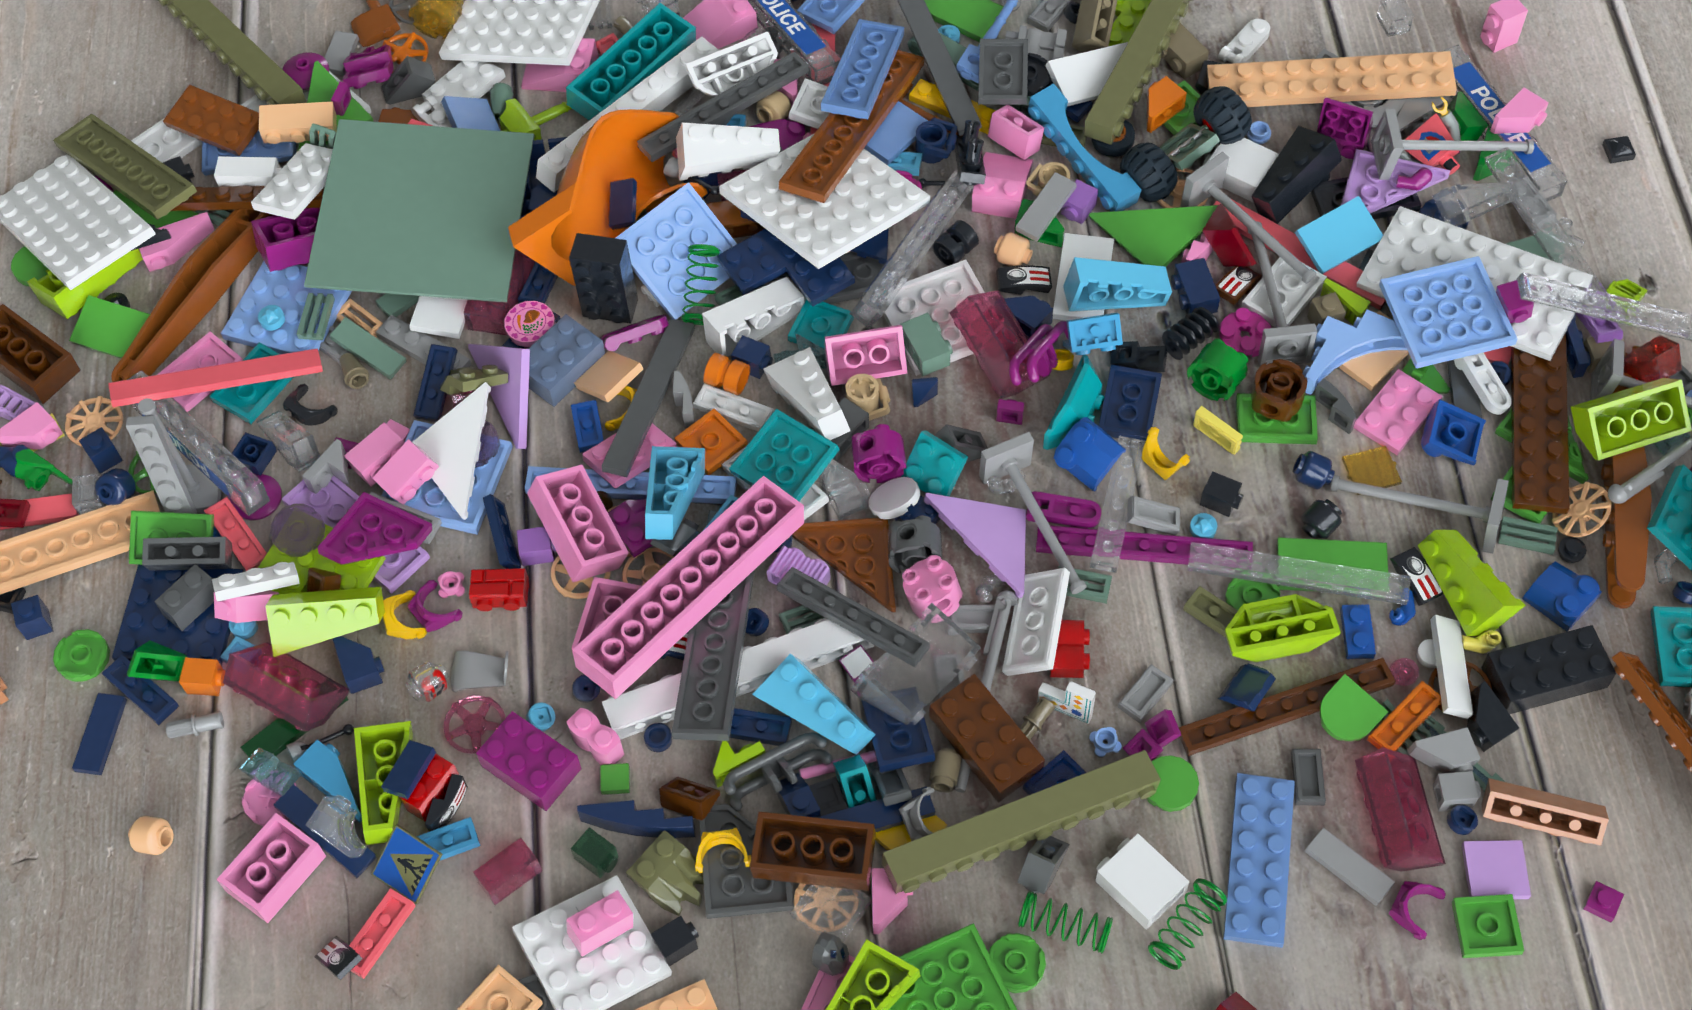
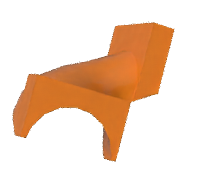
M635 109L616 110L601 116L576 145L562 175L557 195L508 227L513 247L572 286H576L569 260L576 234L616 238L629 228L612 230L609 226L611 182L630 178L636 180V219L645 208L646 212L649 213L687 184H677L671 187L664 175L663 160L665 155L651 162L638 148L637 144L638 140L679 118V116L672 112ZM690 182V185L701 198L708 194L707 190L700 184Z

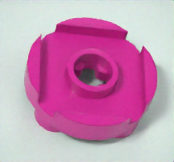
M1239 308L1236 312L1227 315L1223 319L1219 329V337L1226 345L1232 347L1237 352L1256 357L1259 355L1263 330L1271 328V325L1261 315L1247 308ZM1241 331L1249 332L1250 337L1247 335L1241 337Z

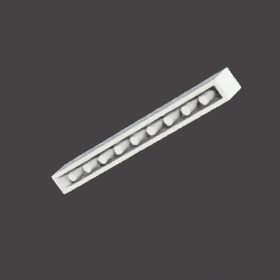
M700 37L540 157L537 164L536 178L551 191H557L564 170L576 145L601 116L616 110H663L694 86L685 65L718 52L719 49L705 38Z
M823 618L815 622L814 625L805 628H795L789 634L781 637H770L759 645L743 647L736 697L757 690L789 654L800 659L812 670L841 659L859 645H862L866 650L874 647V644L831 620ZM682 673L666 675L659 681L649 685L641 684L632 691L621 694L617 699L610 696L607 700L602 701L610 728L618 734L620 740L645 731L651 724H664L674 720Z

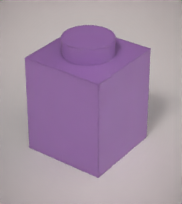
M1076 179V189L1061 208V215L1071 221L1083 224L1097 205L1098 189Z
M544 526L517 530L518 551L523 566L554 562V551L556 549Z

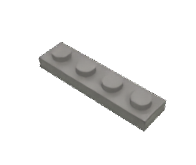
M392 314L376 331L379 339L425 365L431 344L446 346L425 333L411 331L409 324ZM457 352L453 370L470 367L472 365L470 359Z

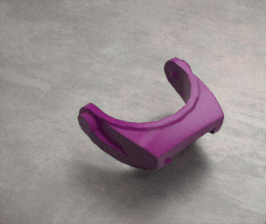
M435 580L427 581L408 604V610L427 632L436 631L454 621H459L463 614L460 609L447 614H434L423 607L427 595L436 589L438 585Z
M1404 881L1389 911V915L1399 925L1414 934L1413 936L1416 939L1422 940L1426 938L1427 933L1410 918L1408 900L1420 894H1428L1438 899H1444L1446 893L1440 887Z

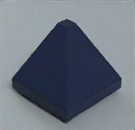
M937 377L912 380L913 407H919L938 395Z

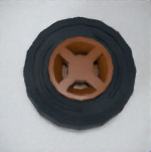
M1125 119L1123 131L1120 137H1115L1112 145L1092 139L1093 146L1099 153L1105 156H1122L1134 145L1135 130L1132 124Z

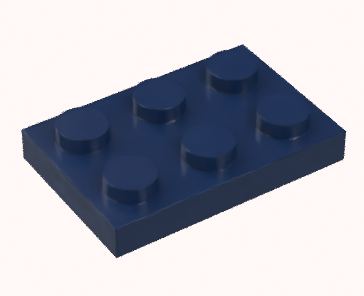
M1111 365L1099 427L1111 437L1145 443L1148 436L1147 432L1153 426L1162 373Z
M916 688L862 699L867 725L876 734L871 740L880 773L935 761V753Z

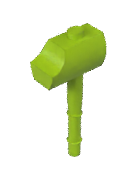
M509 99L505 101L506 109L499 118L502 131L533 133L534 140H542L539 126L557 118L572 108L565 101L531 117L517 99Z

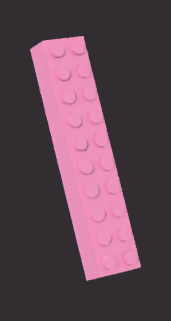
M765 476L760 478L572 650L575 667L614 699H617L804 524V505Z

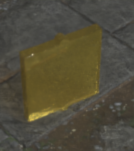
M1386 446L1342 457L1348 473L1347 478L1353 482L1382 488L1402 483L1396 469L1397 463L1392 460Z

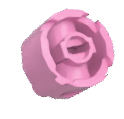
M932 555L927 559L916 562L903 572L902 578L905 594L912 611L919 618L924 620L925 618H931L932 621H939L957 611L963 593L955 571L947 561L942 560L940 556Z

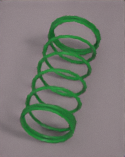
M693 244L688 247L689 254L687 258L694 265L687 267L686 272L694 278L685 281L686 287L693 291L687 292L683 296L686 301L692 304L682 309L685 313L682 315V320L694 325H704L702 314L687 313L685 309L692 306L713 308L715 305L693 302L687 299L686 295L698 292L716 294V291L698 290L687 285V282L696 279L717 281L718 279L715 277L696 276L688 270L695 266L717 268L719 266L712 263L695 262L690 259V255L713 257L718 256L720 250L712 245Z
M1198 878L1194 881L1193 888L1195 892L1185 893L1186 904L1177 905V916H1171L1167 919L1169 929L1159 930L1158 937L1160 941H1153L1148 945L1151 955L1170 969H1180L1182 966L1181 961H1186V958L1179 950L1163 942L1160 936L1162 931L1171 932L1176 939L1189 948H1195V946L1183 934L1172 930L1169 921L1171 919H1179L1191 932L1198 936H1203V932L1198 926L1181 918L1178 913L1179 907H1188L1200 920L1207 924H1212L1211 918L1206 913L1189 905L1187 896L1190 894L1197 895L1206 906L1216 912H1220V906H1224L1227 903V898L1223 891L1206 879ZM1198 883L1204 884L1212 890H1214L1221 897L1223 902L1218 901L1209 896L1207 893H1205L1198 885ZM1204 899H1206L1208 902L1214 904L1218 909L1212 907V906H1211L1210 904H1208ZM1194 910L1204 915L1209 921L1199 916ZM1186 923H1188V924H1190L1191 926H1193L1194 928H1196L1200 933H1198V932H1196L1195 930H1193V929H1192L1191 927H1189ZM1178 936H1180V937H1182L1183 939H1185V940H1186L1187 942H1189L1191 945H1189V944H1187L1186 942H1184V941H1183L1181 938H1179ZM1153 947L1168 954L1177 965L1162 958ZM1172 950H1174L1175 952H1177L1181 957H1179L1178 955H1176Z
M1031 891L1027 893L1019 917L1018 927L1021 926L1023 928L1025 926L1033 903L1031 930L1032 932L1037 930L1048 908L1046 935L1049 937L1054 932L1064 911L1061 930L1062 941L1068 939L1079 917L1077 945L1081 946L1095 920L1092 949L1101 954L1104 952L1113 922L1112 917H1107L1101 938L1095 947L1099 916L1096 912L1079 943L1083 917L1082 907L1078 910L1064 938L1068 904L1064 903L1049 933L1052 898H1049L1038 923L1033 929L1037 894Z

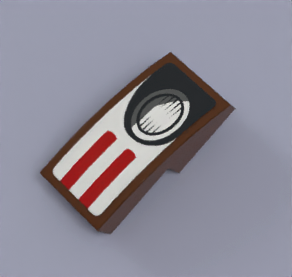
M1236 266L1215 286L1221 298L1235 305L1244 294H1248L1261 280L1262 275L1247 266Z

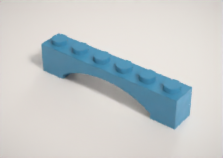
M1052 84L1031 96L1028 106L1030 117L1044 127L1045 136L1052 139L1059 153L1069 160L1073 170L1083 177L1086 184L1098 189V197L1103 207L1110 212L1124 211L1136 204L1141 188L1127 172L1121 174L1103 165L1087 152L1078 141L1066 117L1068 100L1057 86Z

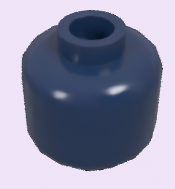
M1308 451L1305 454L1301 453L1293 467L1296 481L1316 490L1323 487L1324 484L1329 485L1335 474V471L1332 470L1331 459L1313 451Z
M119 468L104 473L95 483V492L98 498L107 505L121 504L126 499L131 498L136 490L132 475L128 471Z

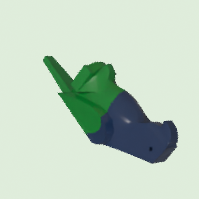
M24 445L16 447L0 446V468H3L11 476L24 480L27 489L32 488L40 491L48 482L50 475H54L72 486L73 480Z

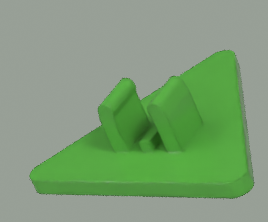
M1410 358L1402 370L1437 393L1448 394L1450 391V387L1433 365L1415 368Z

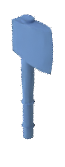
M1006 0V4L982 39L997 38L1002 26L1006 24L1010 13L1017 6L1018 0ZM980 43L978 46L969 44L956 67L957 72L963 78L979 83Z

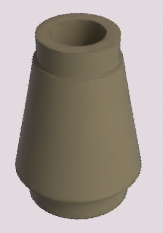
M343 354L339 361L346 385L353 389L364 387L369 381L368 370L353 354Z

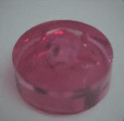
M1409 658L1397 659L1389 668L1396 681L1395 684L1399 686L1411 685L1419 676L1417 664Z

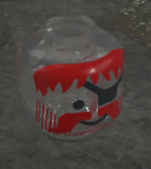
M425 661L409 672L406 688L416 701L430 702L447 689L446 679L449 676L441 664L435 665L433 662Z

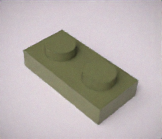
M1201 586L1197 588L1183 608L1185 612L1225 638V628L1238 611Z

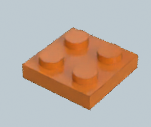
M715 408L674 438L678 447L705 448V473L707 475H711L722 466V463L748 445V440Z

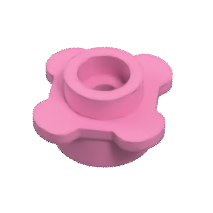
M453 571L441 574L438 577L440 585L439 596L441 598H447L451 595L462 596L465 593V588L462 584L464 575L461 572Z

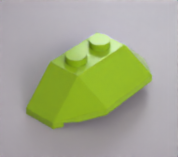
M1297 594L1243 604L1224 631L1232 656L1255 663L1310 652L1341 633L1332 607L1323 606Z

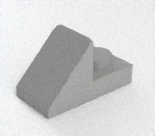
M336 439L302 475L308 490L315 494L326 487L333 476L349 485L348 463L344 457L346 452L339 439Z

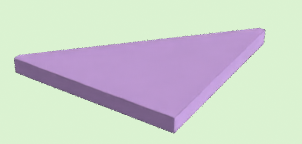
M1356 149L1341 205L1359 196L1369 213H1373L1448 179L1450 170L1398 159L1389 180H1379L1374 153ZM1421 168H1428L1432 172L1431 181L1421 190L1396 188L1398 175L1412 177Z
M468 344L478 369H482L484 365H496L499 369L508 373V383L492 386L490 394L516 449H526L530 349Z
M926 493L924 502L927 505L930 504L939 513L938 516L951 530L955 529L964 539L963 542L977 556L980 555L990 565L989 569L1002 582H1006L1015 591V595L1018 598H1022L1025 581L1026 510Z

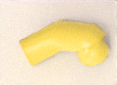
M1493 630L1485 631L1475 638L1462 635L1463 649L1480 654L1489 652L1499 645L1502 640L1501 634Z

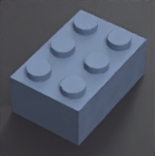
M565 314L529 348V389L555 407L576 387L574 382L605 354L603 340Z

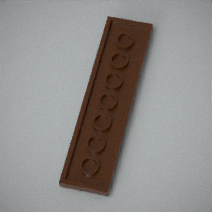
M1565 333L1551 361L1511 347L1513 509L1567 514L1570 509Z

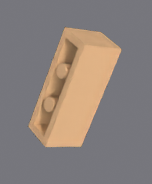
M333 102L259 105V132L263 143L278 144L280 142L301 143L310 141L309 130L312 124H317L337 132V117ZM325 134V135H326V141H328L329 135H328V134Z

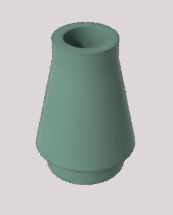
M496 83L490 89L491 110L496 120H499L506 109L505 101L512 99L514 95L512 87L505 83Z

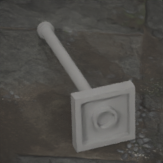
M1385 109L1371 139L1379 180H1389L1403 150L1524 151L1525 154H1532L1534 150L1533 139H1526L1525 142L1402 140L1395 109Z
M1223 151L1186 177L1180 207H1195L1212 195L1301 275L1304 283H1309L1315 277L1316 272L1313 269L1309 270L1220 190L1223 187L1229 157Z
M1247 228L1248 233L1253 238L1277 327L1263 330L1258 355L1259 367L1266 362L1267 364L1273 363V360L1276 359L1288 360L1295 364L1309 363L1317 335L1316 325L1313 323L1287 326L1265 243Z
M1614 338L1592 372L1590 400L1612 394L1618 385L1632 388L1646 383L1623 375L1624 341ZM1685 395L1687 407L1692 409V397Z
M150 398L141 400L138 403L140 413L145 416L155 415L198 514L205 513V509L221 500V489L194 464H185L155 410L156 405L154 401ZM219 461L203 463L221 480V465Z
M1030 432L981 451L979 477L982 483L986 484L1008 474L1010 475L1060 567L1066 568L1070 572V591L1072 594L1082 592L1087 587L1083 580L1080 581L1019 471L1031 465L1034 439Z
M1334 475L1331 491L1337 492V489L1483 519V522L1487 523L1482 552L1493 554L1509 481L1497 480L1491 507L1486 506L1485 509L1343 480L1337 475Z

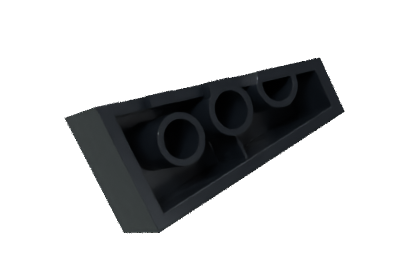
M1298 125L1251 196L1258 214L1278 224L1342 161L1335 139Z

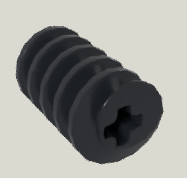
M1197 307L1192 313L1187 314L1185 318H1182L1177 324L1167 329L1162 335V341L1171 357L1181 360L1183 354H1189L1190 349L1197 348L1198 343L1202 344L1205 338H1210L1213 332H1218L1220 325L1210 311Z

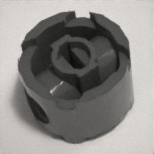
M922 515L912 520L890 523L888 532V562L895 572L901 574V569L906 570L916 562L927 559L932 555L940 556L942 559L941 531L936 524L931 522L930 517Z

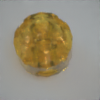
M417 0L409 10V18L413 17L414 22L412 24L423 34L437 39L438 36H443L442 39H446L449 31H452L454 24L462 15L461 11L463 10L462 6L464 3L463 0Z

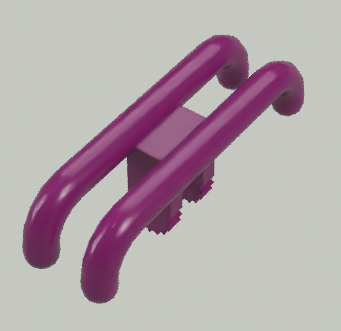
M1060 321L1054 327L1048 324L1041 325L1012 357L1009 364V375L1013 385L1018 386L1021 384L1022 379L1019 373V366L1028 355L1027 373L1030 381L1033 383L1039 381V375L1042 377L1048 376L1052 372L1051 370L1058 365L1057 355L1052 344L1058 341V337L1063 332L1067 339H1069L1067 321Z

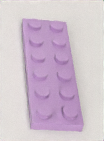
M333 476L329 484L317 494L308 490L303 479L282 498V501L293 512L297 508L334 528L360 496ZM420 546L418 549L385 555L386 559L373 579L392 594L427 562L430 556Z

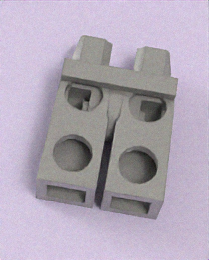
M1020 25L1019 32L1006 31L1005 39H1028V53L1041 55L1047 61L1063 58L1067 30L1058 29L1057 33L1043 32L1036 28L1027 29V26Z

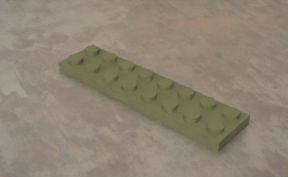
M90 114L53 140L60 150L74 158L82 166L157 220L167 215L172 209L187 201L190 196L197 192L191 182L93 114Z

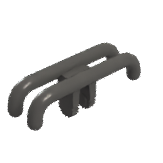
M805 733L730 771L723 782L724 791L731 795L729 800L730 806L735 811H740L743 807L741 799L767 784H770L776 793L781 791V783L778 778L785 776L791 784L798 782L794 770L809 762L820 760L825 765L831 764L833 761L831 754L822 749L806 751L789 761H786L783 757L807 744H815L818 748H824L827 745L826 739L818 733ZM760 768L762 769L763 774L737 788L734 785L740 778Z

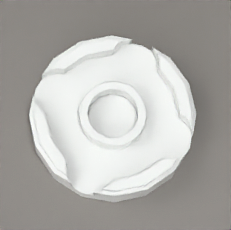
M901 477L892 479L879 486L871 494L868 501L869 508L873 515H878L880 519L899 517L908 511L907 507L911 504L913 506L917 504L920 497V489L912 478Z

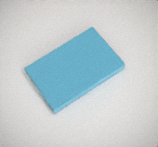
M1359 196L1295 232L1321 274L1376 245L1383 237L1381 230Z

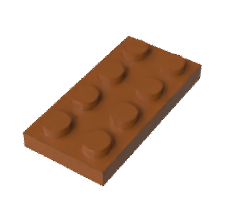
M189 85L163 122L169 128L240 156L259 130V112Z

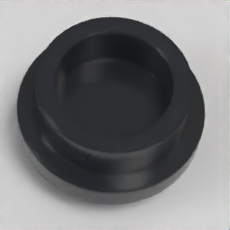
M1566 537L1561 540L1558 546L1561 559L1567 563L1581 561L1587 552L1584 542L1576 537Z

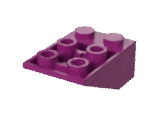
M1325 97L1317 132L1334 138L1341 156L1347 159H1354L1356 149L1365 150L1373 125V112Z

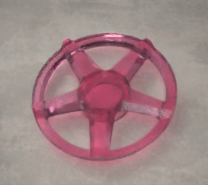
M470 696L454 702L446 714L443 725L444 734L449 744L460 752L475 754L481 748V735L486 730L495 731L501 724L485 719L490 706L492 705L499 712L501 723L506 719L501 706L491 697ZM470 702H483L474 714L463 707V705ZM456 712L463 720V724L449 732L451 717ZM467 733L471 737L473 749L463 748L457 745L453 739Z

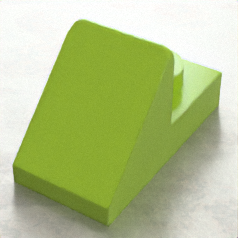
M722 741L713 770L717 788L723 785L724 778L730 771L766 753L760 741L743 746L737 754H734L727 741Z

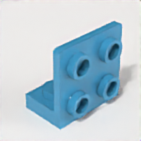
M1111 313L1067 320L1069 339L1062 340L1063 346L1071 352H1075V355L1090 354L1091 349L1100 348V351L1115 350L1116 345L1123 344L1119 313Z

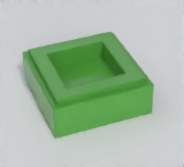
M629 763L601 765L602 795L630 793Z

